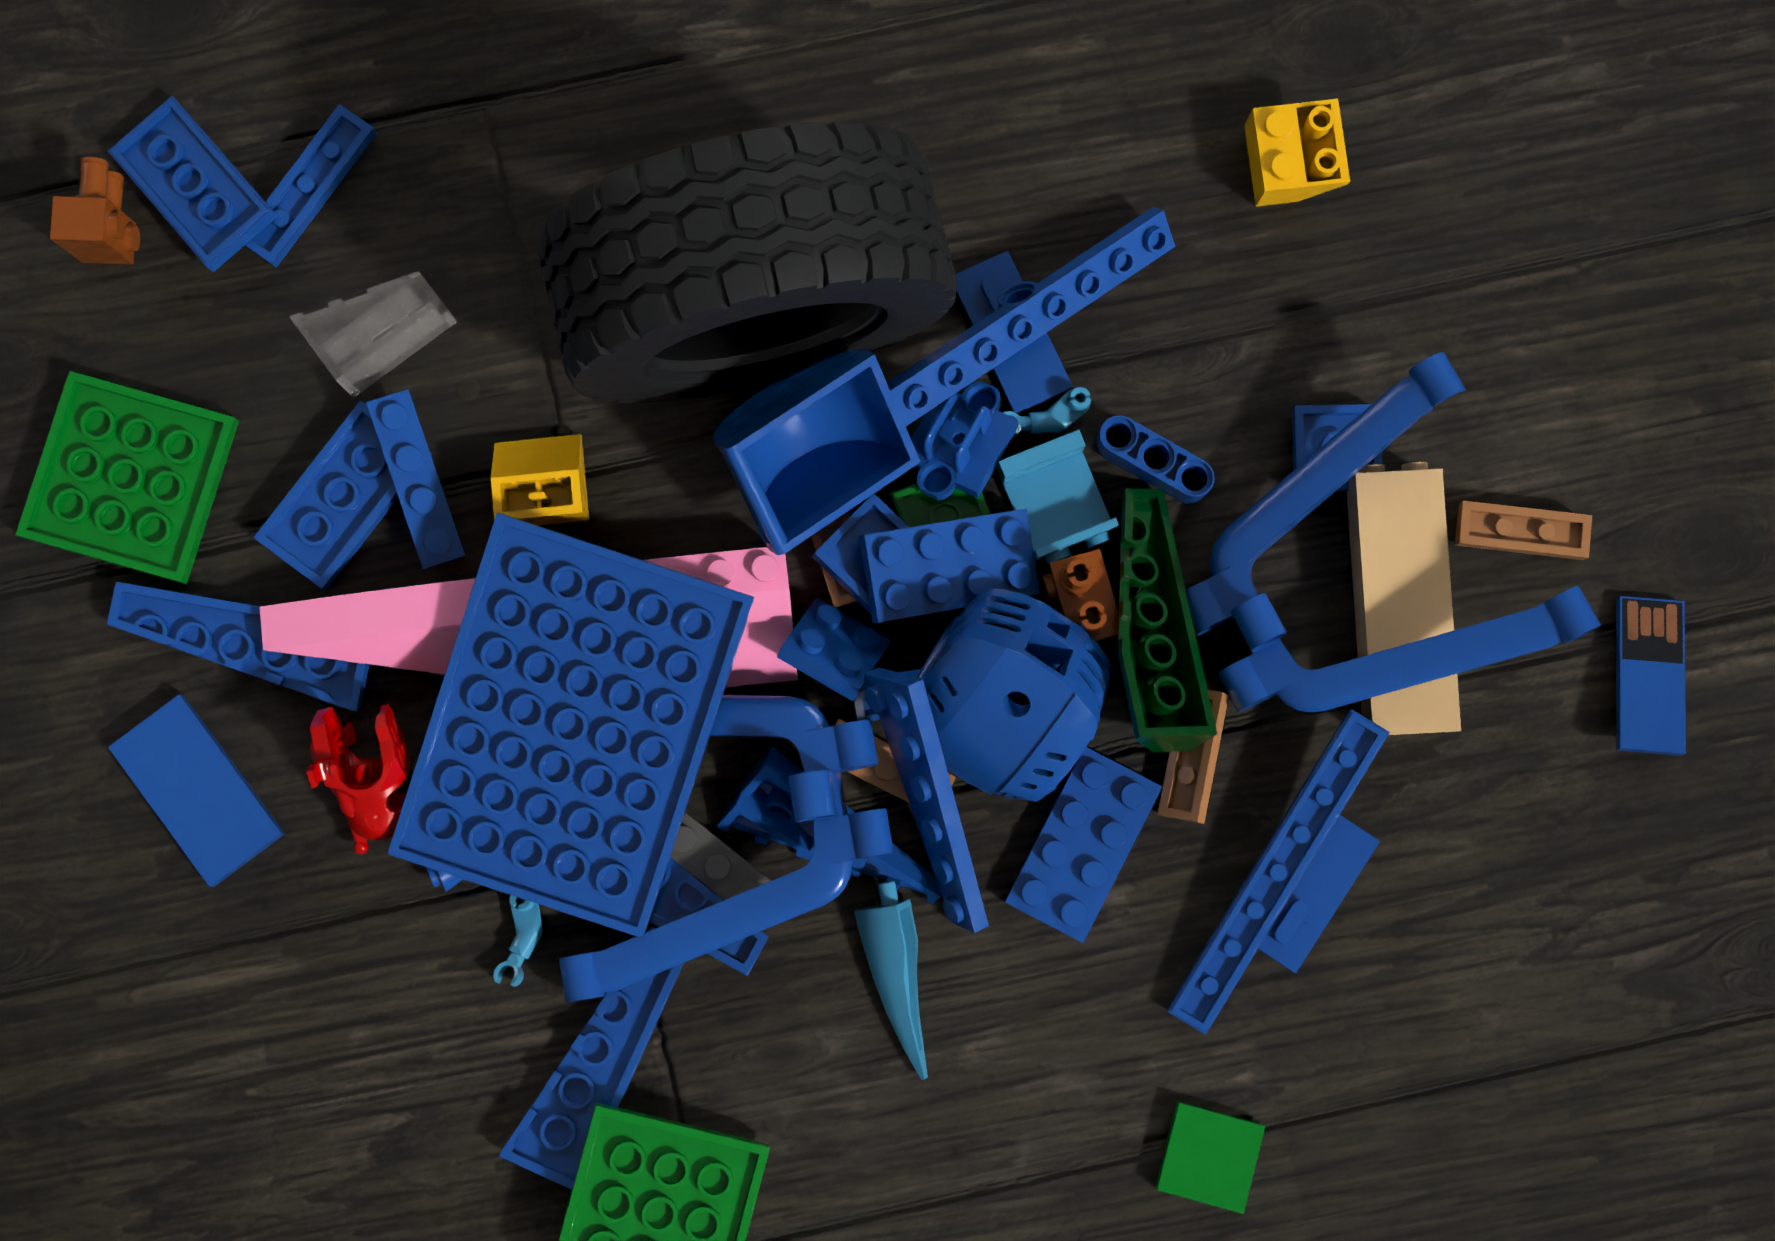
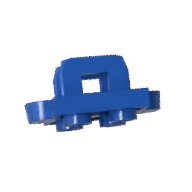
M983 381L974 382L964 390L963 394H954L923 416L911 437L921 461L913 469L918 471L917 484L923 494L935 500H944L956 488L979 498L1019 427L1016 418L999 411L1000 392L996 387Z

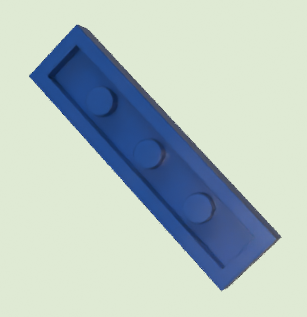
M339 104L267 199L266 203L278 217L244 246L277 268L376 136L377 132L374 127Z
M409 389L366 402L422 568L425 569L465 556Z

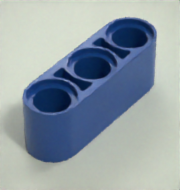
M1122 415L1112 416L1102 424L1095 440L1096 449L1104 459L1153 487L1163 489L1164 493L1186 504L1196 503L1213 487L1215 481L1214 471L1206 461L1159 434ZM1112 429L1122 431L1127 437V446L1122 448L1111 446L1106 439V432ZM1152 450L1159 452L1165 460L1164 468L1152 469L1147 466L1144 461V453ZM1194 472L1200 476L1202 480L1201 490H1188L1182 483V474Z

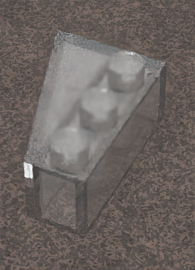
M419 271L368 288V293L346 301L339 298L328 302L329 307L306 315L300 312L289 316L333 378L353 398L457 323V320Z

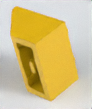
M1338 98L1252 109L1244 127L1256 207L1299 202L1350 183Z
M582 435L495 443L491 470L494 520L497 513H502L535 525L589 520Z

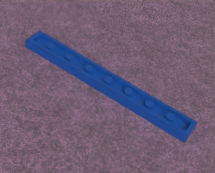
M1348 709L1167 1007L1168 1013L1203 1034H1207L1390 733L1389 731L1354 710Z

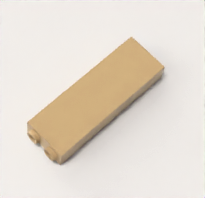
M1428 462L1402 464V471H1385V465L1383 464L1365 465L1358 471L1359 473H1356L1348 480L1347 506L1358 658L1454 631L1443 468L1428 469ZM1457 674L1362 700V716L1389 731V735L1461 731Z

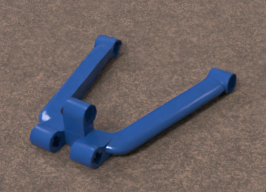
M1445 352L1434 354L1412 367L1408 372L1409 376L1391 387L1231 523L1216 539L1211 550L1210 567L1212 577L1186 590L1196 636L1210 632L1234 619L1252 652V655L1237 661L1217 674L1238 713L1274 695H1277L1286 705L1299 711H1326L1547 649L1561 642L1567 644L1601 626L1579 585L1528 610L1320 669L1309 670L1302 668L1280 638L1287 631L1267 594L1258 595L1251 576L1254 562L1422 416L1433 411L1437 404L1459 392L1466 391Z
M723 695L710 737L788 739L796 745L804 773L788 776L795 822L813 821L814 855L811 861L799 870L648 931L644 934L643 938L636 936L602 951L559 958L565 1003L605 996V992L621 989L822 907L837 898L846 888L851 877L853 861L893 854L894 850L887 809L868 810L848 815L841 778L842 772L879 765L871 720L853 721L829 727L823 713L815 705L804 699L790 696Z

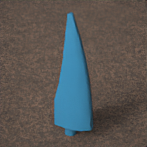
M888 881L878 884L881 904L856 909L854 913L871 974L886 1014L921 1080H925L928 1078L919 1014L917 981L918 937L910 899L899 901L895 881Z

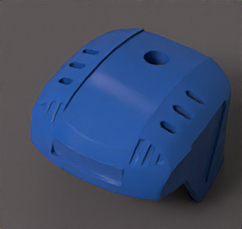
M991 589L978 595L959 616L956 615L946 626L917 678L924 681L947 770L990 795L995 794L1009 799L1038 802L1055 790L1058 783L1068 774L1079 759L1090 740H1093L1100 721V711L1112 679V665L1099 644L1082 627L1044 602L1030 596L1005 589ZM995 601H1001V602H1007V603L1019 605V606L1023 607L1024 609H1022V608H1020V607L1008 605V604H1003V603L995 602ZM990 612H997V613H1003V614L1011 615V616H1014V617H1016V618H1018V619H1020V620H1017V619L1011 618V617H1007V616H1003V615H999V614H995V613H990ZM985 623H992V624H997V625L1006 626V627H1009V628H1011V629H1013V630H1015V631H1012V630H1009V629H1006V628H1001V627L989 625V624H985ZM1063 662V664H1062V666H1061V669H1060V672H1057L1056 669H1057V668L1061 665V663ZM944 677H946V678L949 680V682H950V683L952 684V686L955 688L956 692L953 691V689L951 688V686L948 684V682L946 681V679H945ZM1011 692H1021L1028 697L1030 703L1018 705L1009 698L1008 694ZM933 694L936 696V698L938 699V701L941 703V705H942L943 707H941V706L939 705V703L937 702V700L935 699V697L933 696Z

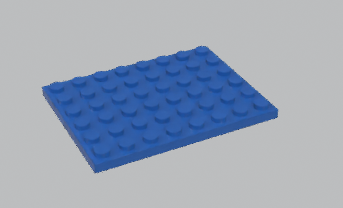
M497 513L387 854L643 938L650 922L755 597L502 513Z

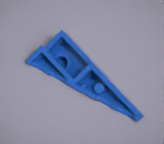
M772 746L751 769L721 816L717 827L726 832H729L732 827L755 835V842L767 845L771 840L796 849L795 856L811 861L814 855L813 821L795 822L788 776L804 773V771ZM846 806L848 815L855 813L848 806ZM893 842V854L852 862L851 875L859 878L863 872L885 880V882L895 881L897 890L902 886L925 894L926 902L931 904L941 897L936 877Z

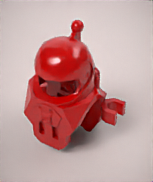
M388 704L380 706V713L376 716L375 730L381 751L380 758H359L351 752L349 746L358 739L354 722H347L346 727L342 728L333 707L317 710L310 725L312 737L310 750L314 763L307 768L306 773L311 788L318 787L319 783L324 780L325 786L329 787L333 794L336 795L341 812L346 815L354 838L353 849L359 855L365 854L368 851V839L384 841L393 838L406 794L397 791V788L408 778L411 760L404 732L398 725L393 710Z

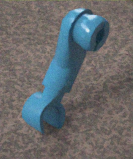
M1074 387L1066 392L1047 411L1031 412L1028 416H1019L1012 411L1003 412L1018 420L1019 427L1012 439L1020 431H1029L1030 434L1062 432L1088 411L1092 400L1089 397L1091 395L1090 392L1083 387Z
M510 895L509 903L516 936L509 948L511 953L507 961L500 963L495 968L493 978L496 983L500 984L503 972L507 968L513 967L515 974L510 985L516 987L524 979L521 965L524 959H529L542 936L543 927L539 904Z

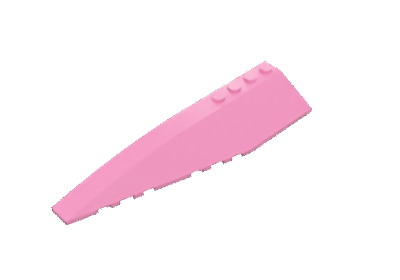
M768 547L645 560L755 597L726 688L798 680L797 669L777 658L783 643L793 631L785 554L775 555ZM476 578L260 606L263 650L445 675Z

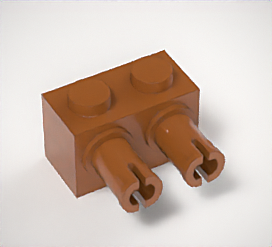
M83 157L80 161L79 195L74 197L53 196L50 240L82 263L133 265L134 251H138L140 247V231L136 223L122 211L124 176L118 172L108 171L109 163L102 158Z
M1100 549L1050 562L1046 568L1048 575L1042 576V583L1048 601L1055 600L1059 613L1082 627L1097 643L1117 638L1119 612Z

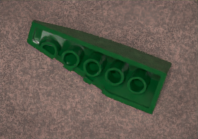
M1126 488L1122 492L1118 657L1135 740L1151 752L1191 751L1217 735L1165 494L1163 489Z

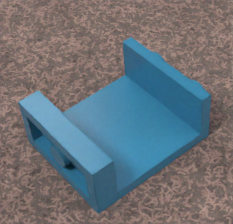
M1080 430L998 462L996 470L1013 511L1027 508L1035 563L1046 560L1048 565L1050 562L1071 557L1070 549L1082 544H1086L1088 550L1101 546L1112 540L1110 533L1115 532L1119 526L1116 518L1110 519L1083 454L1086 445Z

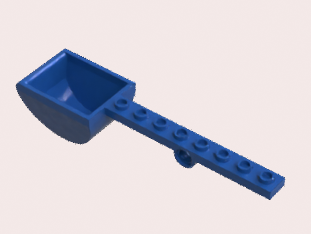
M1152 207L1038 283L1024 281L1007 287L997 298L1000 306L999 309L888 382H886L875 354L866 349H856L841 352L804 366L770 384L737 407L718 426L713 435V441L722 454L756 523L758 533L768 549L775 555L787 553L919 464L921 461L906 426L1176 247L1164 210Z

